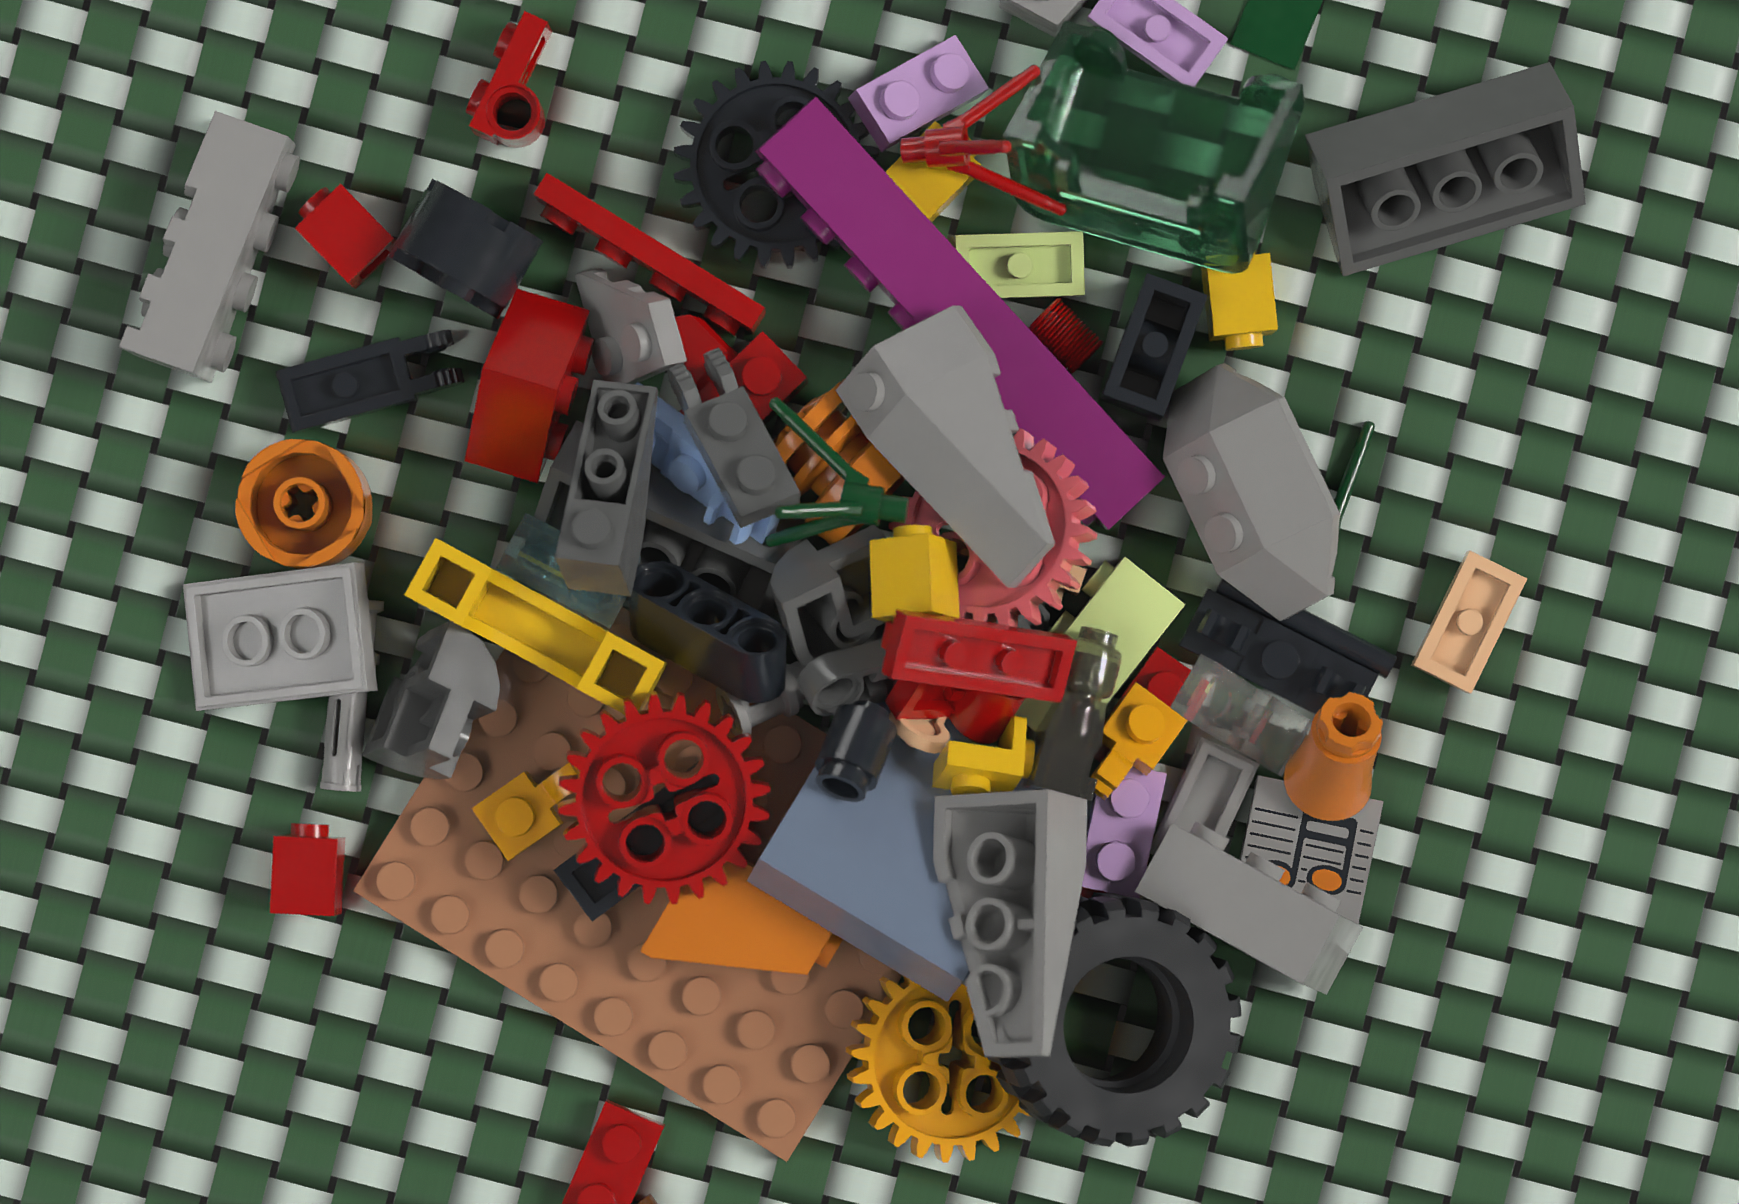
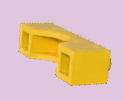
M437 538L433 541L404 594L456 624L542 668L624 715V698L627 697L634 702L639 712L644 709L650 692L656 687L668 664Z

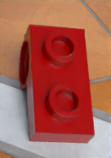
M524 11L518 25L509 21L503 29L493 53L494 57L501 59L490 82L484 79L478 82L466 108V114L473 116L469 127L475 135L496 145L501 143L508 147L521 148L532 144L542 134L545 126V113L536 94L526 85L552 33L547 21ZM511 100H521L531 106L529 122L523 128L515 131L501 128L497 121L500 108Z
M898 680L885 699V702L896 720L947 717L965 737L978 743L991 744L1000 738L1006 726L1026 698Z

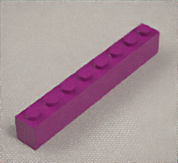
M817 97L804 105L755 151L763 161L756 169L760 176L780 197L783 198L789 191L797 197L808 209L800 217L801 220L825 245L835 239L851 256L844 264L845 268L869 293L879 286L895 304L888 311V314L903 331L953 305L963 307L995 353L1001 375L995 377L1004 410H1013L1018 428L1026 430L1034 437V446L1044 438L1057 448L1054 458L1065 455L1075 464L1072 473L1068 477L1078 475L1087 482L1089 488L1077 499L1087 500L1096 507V513L1081 520L1080 523L1088 527L1095 521L1100 527L1109 530L1165 478Z

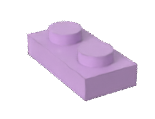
M1099 0L1086 20L1189 94L1228 40L1226 36L1175 0Z
M954 35L856 89L848 99L877 146L883 152L901 142L902 138L910 137L933 124L934 121L944 118L981 97L989 87L957 36Z
M1132 766L1117 789L1112 791L1106 800H1103L1094 793L1087 825L1086 868L1082 887L1140 899V894L1135 892L1146 872L1167 773L1152 770L1146 776Z

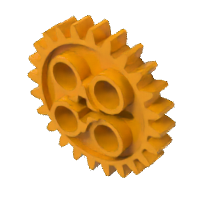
M884 976L881 977L879 980L887 996L882 1002L866 996L863 998V1003L873 1013L870 1021L852 1020L851 1026L865 1035L864 1043L847 1046L845 1051L851 1056L862 1060L863 1066L847 1073V1079L853 1083L867 1084L868 1087L854 1099L855 1103L861 1108L878 1106L868 1123L876 1130L885 1128L893 1123L888 1135V1141L896 1147L905 1143L912 1135L911 1153L919 1158H923L933 1143L936 1158L944 1163H948L954 1145H957L962 1156L969 1161L975 1159L976 1141L981 1140L993 1152L999 1151V1141L996 1132L1000 1129L1015 1137H1019L1021 1132L1014 1117L1018 1112L1027 1116L1030 1115L1018 1106L1019 1099L1005 1092L996 1078L998 1071L1001 1070L1000 1065L988 1060L985 1057L982 1043H976L972 1038L971 1026L975 1017L967 987L961 983L947 1002L903 976L904 982L900 985ZM953 1000H957L959 1002V1010L956 1012L952 1030L949 1005ZM930 1007L935 1019L933 1029L923 1038L912 1039L908 1030L910 1017L916 1010ZM952 1046L962 1051L961 1060L951 1061L949 1068L938 1063L940 1053H949ZM925 1071L930 1082L928 1093L918 1102H906L903 1095L905 1081L915 1072ZM988 1075L992 1085L990 1096L980 1105L969 1106L966 1100L968 1084L977 1076ZM947 1084H949V1095L952 1099L951 1110L944 1114L941 1111V1105L945 1101Z

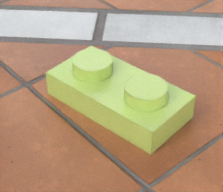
M1083 231L955 235V249L1000 298L1085 295Z

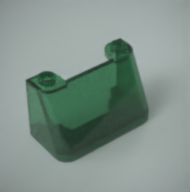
M1065 20L1039 67L1041 70L1040 75L1032 80L1004 132V140L1010 141L1012 145L1011 151L1007 153L1011 180L1065 204L1067 210L1063 216H1058L1015 197L1016 202L1033 217L1051 224L1083 231L1086 234L1230 274L1244 272L1248 269L1259 247L1303 113V84L1290 81L1277 74L1252 76L1245 82L1241 90L1240 99L1127 69L1125 52L1113 33L1099 26L1089 27Z

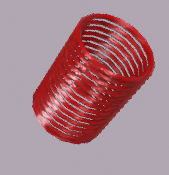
M1057 298L1028 328L1052 352V355L1064 365V368H1067V371L1073 374L1103 344V341L1099 340L1092 347L1099 339V337H1096L1091 341L1096 336L1093 330H1090L1080 340L1089 330V327H1087L1080 333L1086 327L1083 321H1080L1069 332L1080 320V318H1077L1068 326L1077 317L1074 311H1071L1058 324L1070 311V308H1068L1057 318L1067 308L1064 302H1061L1047 316L1061 301V298Z

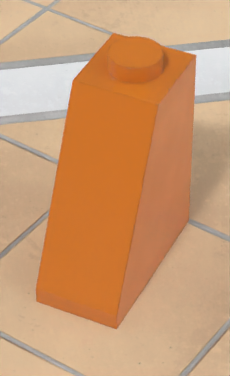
M727 861L723 865L728 884L722 886L710 875L703 878L704 898L699 899L693 893L689 884L680 886L678 903L672 905L669 901L640 952L656 959L808 975L814 963L826 969L843 939L747 882L746 880L755 865L747 861L748 865L742 868Z

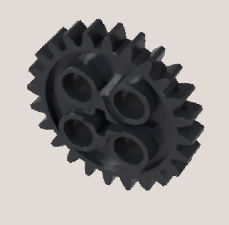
M761 61L758 79L750 81L746 73L738 67L735 69L737 87L731 91L717 80L712 82L717 98L714 105L697 98L694 100V107L703 118L700 124L691 121L681 122V130L693 139L692 145L674 147V155L690 162V167L682 169L673 175L675 183L693 185L694 190L684 195L680 199L682 208L701 206L703 211L694 220L693 227L696 231H699L714 224L717 230L712 238V247L717 250L730 239L735 241L734 259L739 263L745 258L750 249L758 250V259L762 269L767 268L773 252H781L787 269L793 268L795 251L803 249L809 259L815 263L818 261L816 243L820 240L801 220L800 217L808 209L791 191L783 198L780 197L760 175L732 190L725 189L723 184L725 180L734 176L757 171L756 169L763 161L755 151L778 131L776 129V122L781 113L788 109H801L815 97L820 100L859 144L860 140L867 137L870 133L863 122L852 123L851 119L857 112L850 101L841 106L836 102L842 89L841 82L835 81L824 91L817 88L819 69L814 67L807 74L804 81L795 79L793 61H787L781 77H772L767 62ZM734 132L745 134L754 144L750 156L743 162L736 164L724 161L717 153L718 144L721 139L727 134ZM861 145L873 159L879 157L878 147ZM765 191L774 196L778 206L772 218L765 222L757 223L748 220L741 212L742 202L752 192ZM835 239L828 243L836 250L841 248V245Z

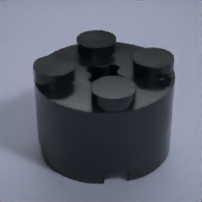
M432 179L394 243V248L389 258L446 291L457 295L494 318L499 319L536 257L543 241L513 222H508L493 213L492 210L440 181Z

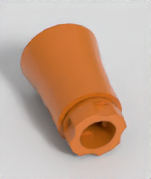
M1348 692L1347 695L1341 698H1329L1315 714L1302 744L1289 758L1284 770L1285 789L1291 801L1307 815L1326 821L1344 820L1356 815L1367 804L1371 795L1372 770L1382 740L1381 729L1383 721L1375 713L1374 703L1363 695Z

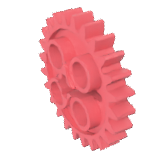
M1019 429L1013 438L1023 469L1033 472L1055 545L1016 588H1008L955 531L940 535V528L948 524L917 491H915L913 497H908L909 507L906 523L891 522L888 529L893 531V528L904 525L931 526L932 534L957 542V552L968 549V563L963 571L958 573L960 618L996 623L997 620L999 624L1018 627V615H1023L1036 626L1041 624V614L1038 606L1043 602L1057 610L1063 608L1056 590L1061 585L1078 590L1081 585L1069 573L1072 566H1090L1092 563L1090 558L1078 550L1079 543L1097 539L1096 532L1080 523L1081 520L1096 513V507L1087 500L1077 499L1089 486L1078 475L1068 477L1072 473L1075 464L1065 455L1054 458L1057 448L1044 438L1034 446V437L1026 430Z

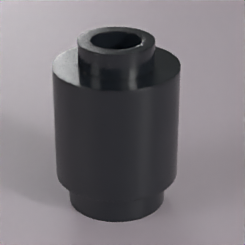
M857 700L853 704H844L836 709L815 762V767L818 771L816 783L824 792L840 800L860 802L865 799L867 791L876 788L897 735V727L889 719V713L883 707L870 701Z

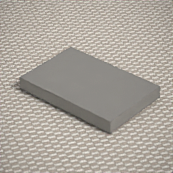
M364 562L183 584L196 711L378 690Z

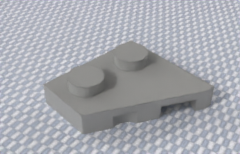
M601 268L575 274L583 307L590 310L588 326L592 338L595 339L592 349L593 362L599 374L603 376L604 381L635 385L637 382L640 383L666 371L672 366L687 361L669 298L656 292L646 293L640 285L628 280L614 283L608 281L607 271Z

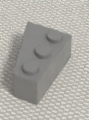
M1196 821L1190 832L1172 823L1135 892L1166 909L1176 910L1190 918L1191 923L1302 985L1327 995L1363 929L1362 926L1336 913L1341 900L1308 882L1301 893L1279 882L1285 872L1284 869L1253 852H1250L1246 862L1224 852L1229 839Z

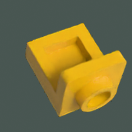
M1012 717L999 738L998 748L949 740L934 762L932 787L951 790L952 795L1013 791L1022 778H1029L1034 763L1035 743L1033 740L1026 739L1027 718Z

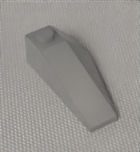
M953 305L874 345L840 384L836 392L869 441L1008 588H1016L1055 545V541L1033 472L1023 469L1012 435L1019 431L1013 410H1004L995 377L1001 375L995 353L963 307Z
M1049 789L935 796L933 863L938 882L946 884L954 917L949 919L954 940L961 941L969 970V976L965 983L985 1057L1050 1056L1086 868L1087 799Z

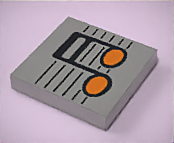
M1257 775L1239 860L1246 862L1250 852L1257 854L1285 870L1279 882L1300 893L1306 883H1310L1341 900L1336 913L1359 924L1384 801L1369 799L1360 812L1344 820H1320L1307 815L1291 801L1283 780Z

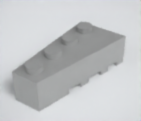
M217 111L214 112L185 183L184 194L193 198L189 210L179 207L174 216L171 217L163 237V255L169 257L165 269L157 268L153 275L148 274L139 296V300L143 302L141 315L145 318L140 330L127 326L119 345L120 348L139 358L211 383L216 370L223 373L226 371L233 356L237 339L236 336L229 334L237 310L242 312L248 310L256 290L258 277L250 273L258 250L267 252L277 231L279 217L272 214L280 190L289 192L299 168L300 156L293 154L296 144L288 136Z

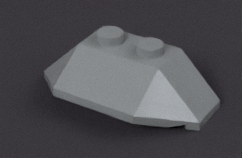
M1225 363L1216 365L1174 390L1170 401L1163 460L1217 575L1279 621L1288 619L1334 594L1335 577L1332 576L1337 556L1340 512L1285 397L1251 378L1236 373V369Z

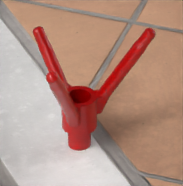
M1031 65L968 111L944 123L943 128L928 129L925 131L924 136L901 139L900 153L904 164L926 162L928 168L946 167L947 170L968 175L1058 216H1063L1067 210L1065 204L980 166L970 159V155H990L1011 151L1012 145L1008 140H969L968 128L1038 77L1041 70L1037 65Z

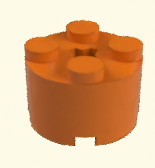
M287 439L266 447L247 464L238 487L235 514L239 528L247 542L254 550L267 559L294 569L331 566L351 555L365 538L372 524V495L369 484L361 469L341 451L314 440ZM299 490L311 496H318V501L312 506L315 515L309 520L301 515L292 516L291 510L298 505L295 494Z

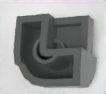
M872 525L819 551L805 539L788 550L774 566L770 584L782 626L787 633L788 643L803 668L818 656L883 638L886 622L872 618L869 540L886 538L877 526Z
M451 620L427 631L417 641L416 650L423 652L403 680L396 676L393 677L364 748L363 757L394 770L418 777L438 780L452 778L461 751L469 739L473 720L497 710L500 682L495 660L482 640Z

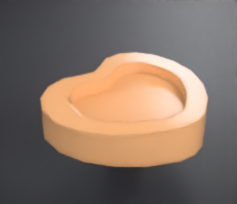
M892 712L889 714V719L897 727V735L909 747L928 753H941L950 738L949 732L944 726L947 717L896 720Z

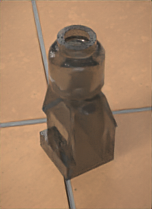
M1081 626L1079 636L1075 639L1077 644L1064 696L1060 703L1053 702L1034 733L1036 735L1034 739L1035 756L1033 768L1029 778H1024L1022 787L1032 790L1049 789L1087 799V802H1091L1098 779L1088 776L1094 754L1102 746L1106 703L1101 702V700L1110 698L1114 692L1122 655L1119 650L1115 649L1118 640L1117 635L1104 630Z

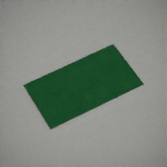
M1248 0L1230 45L1295 70L1323 0Z

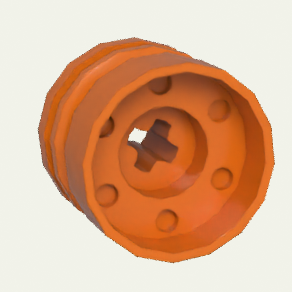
M843 379L830 391L817 398H813L797 415L852 468L868 477L869 485L884 487V494L892 495L905 481V478L869 441L854 417L851 415L849 418H846L842 414L846 405L836 392V389L845 380ZM786 425L773 442L788 470L790 469L795 474L793 480L800 491V496L809 489H812L819 496L815 503L840 502L845 480ZM806 518L805 523L819 518ZM864 524L843 526L818 535L829 545H832L855 534Z

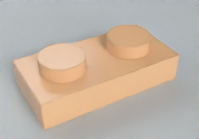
M1467 551L1411 666L1465 693L1471 694L1527 578L1472 551Z

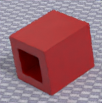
M341 183L332 192L327 187L316 192L300 209L299 214L304 219L295 227L307 242L354 289L360 286L389 257L396 242Z
M291 823L290 835L273 836L270 913L318 916L342 914L345 837H329V824Z

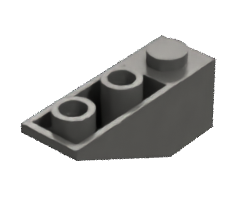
M593 380L555 555L568 589L624 596L632 595L644 537L658 399L657 387Z

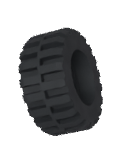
M1094 892L1091 898L1080 896L1050 1056L987 1057L988 1060L998 1063L1001 1067V1070L996 1075L997 1080L1006 1093L1019 1099L1018 1106L1031 1117L1073 1138L1077 1137L1094 1145L1111 1147L1114 1142H1118L1127 1147L1140 1146L1148 1143L1150 1133L1166 1138L1180 1131L1182 1124L1178 1117L1182 1114H1187L1198 1118L1210 1106L1204 1094L1211 1085L1220 1089L1223 1088L1231 1073L1221 1068L1227 1052L1235 1054L1238 1052L1241 1035L1231 1032L1230 1025L1231 1018L1242 1016L1240 996L1226 992L1225 985L1233 982L1235 978L1228 961L1214 957L1213 953L1217 947L1214 940L1206 931L1191 927V919L1176 910L1166 909L1154 902L1115 893ZM1115 958L1127 959L1137 963L1145 970L1154 987L1157 998L1155 1031L1144 1053L1129 1068L1114 1076L1103 1079L1090 1077L1074 1066L1067 1052L1063 1034L1066 1006L1074 988L1093 968Z

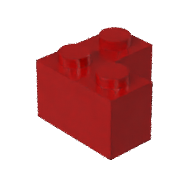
M521 289L516 290L482 368L465 462L535 483L539 482L547 459L555 460L567 438L569 425L559 423L560 413L569 415L574 402L579 378L572 377L573 373L585 375L591 359L595 339L585 336L590 310Z

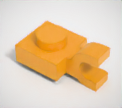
M1136 682L1095 736L1098 741L1110 750L1084 786L1103 800H1106L1111 792L1117 789L1132 766L1147 776L1154 769L1188 720Z
M570 763L556 771L539 785L535 783L528 771H524L471 808L507 861L512 860L563 824V821L553 807L573 794V792L561 788L558 783L560 776L578 775L579 770Z

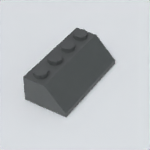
M1550 62L1305 135L1314 186L1339 269L1343 276L1586 204L1574 105Z
M577 420L550 467L521 553L551 568L558 566L555 555L584 423ZM651 463L644 537L638 566L652 561H666L675 564L771 617L776 607V601L770 584L774 566L788 550L804 541V539L769 547L766 542L760 544L749 536L743 543L735 545L729 541L734 527L732 522L721 516L711 525L706 524L703 519L707 507L691 495L679 490L672 481L660 473V469ZM780 519L776 532L803 524L805 519ZM616 595L622 599L629 601V596Z

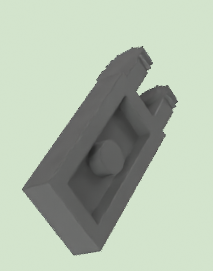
M718 347L706 352L703 356L707 375L713 381L720 396L702 403L693 377L683 363L667 369L671 388L684 411V423L741 529L774 515L775 508L779 505L799 504L800 491L743 386L738 387L734 372L729 362H727L725 355H723L722 350Z

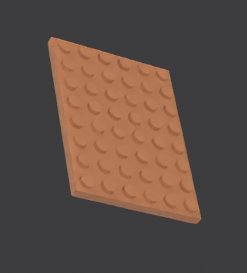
M556 566L539 594L668 663L653 690L656 691L662 708L671 709L676 694L683 692L687 712L694 713L698 705L706 699L711 704L709 721L714 724L722 717L716 699L717 686L638 642L631 634L630 614L627 609L599 592L568 589L559 567ZM504 648L496 661L500 682L497 710L473 720L469 739L461 751L452 778L439 780L423 778L353 891L787 1162L851 1060L852 1056L845 1052L846 1047L860 1044L865 1035L851 1026L852 1020L870 1021L873 1013L863 1003V998L866 996L882 1002L887 995L879 979L884 976L898 984L903 975L844 939L826 969L814 963L808 975L650 958L640 952L670 901L666 888H657L651 903L644 904L641 885L592 922L554 872V869L576 854L586 843L584 838L565 840L563 831L569 825L578 821L577 816L558 814V804L553 808L563 821V824L512 860L507 861L471 808L524 771H528L535 783L539 785L569 763L566 760L568 751L587 753L589 747L581 738L580 731L582 728H586L601 735L605 731L600 717V712L603 709L612 714L618 721L624 718L625 715ZM648 701L642 711L648 709ZM780 714L752 727L750 734L752 741L741 753L743 758L750 756L762 757L765 765L757 772L751 774L750 779L768 782L770 786L769 793L753 798L754 804L768 810L769 819L750 821L749 827L761 836V844L750 845L741 842L738 847L746 860L753 865H756L814 769L815 762L826 737V733L797 715L786 717ZM730 730L727 735L731 739L735 735ZM679 740L671 744L666 750L664 761L674 771L685 772L700 760L701 749L692 741ZM619 763L608 768L603 777V784L611 793L625 795L635 790L641 776L632 765ZM665 783L655 785L653 787L654 794L666 786ZM575 793L571 794L561 802L575 798ZM640 805L610 812L608 818L612 822H618Z

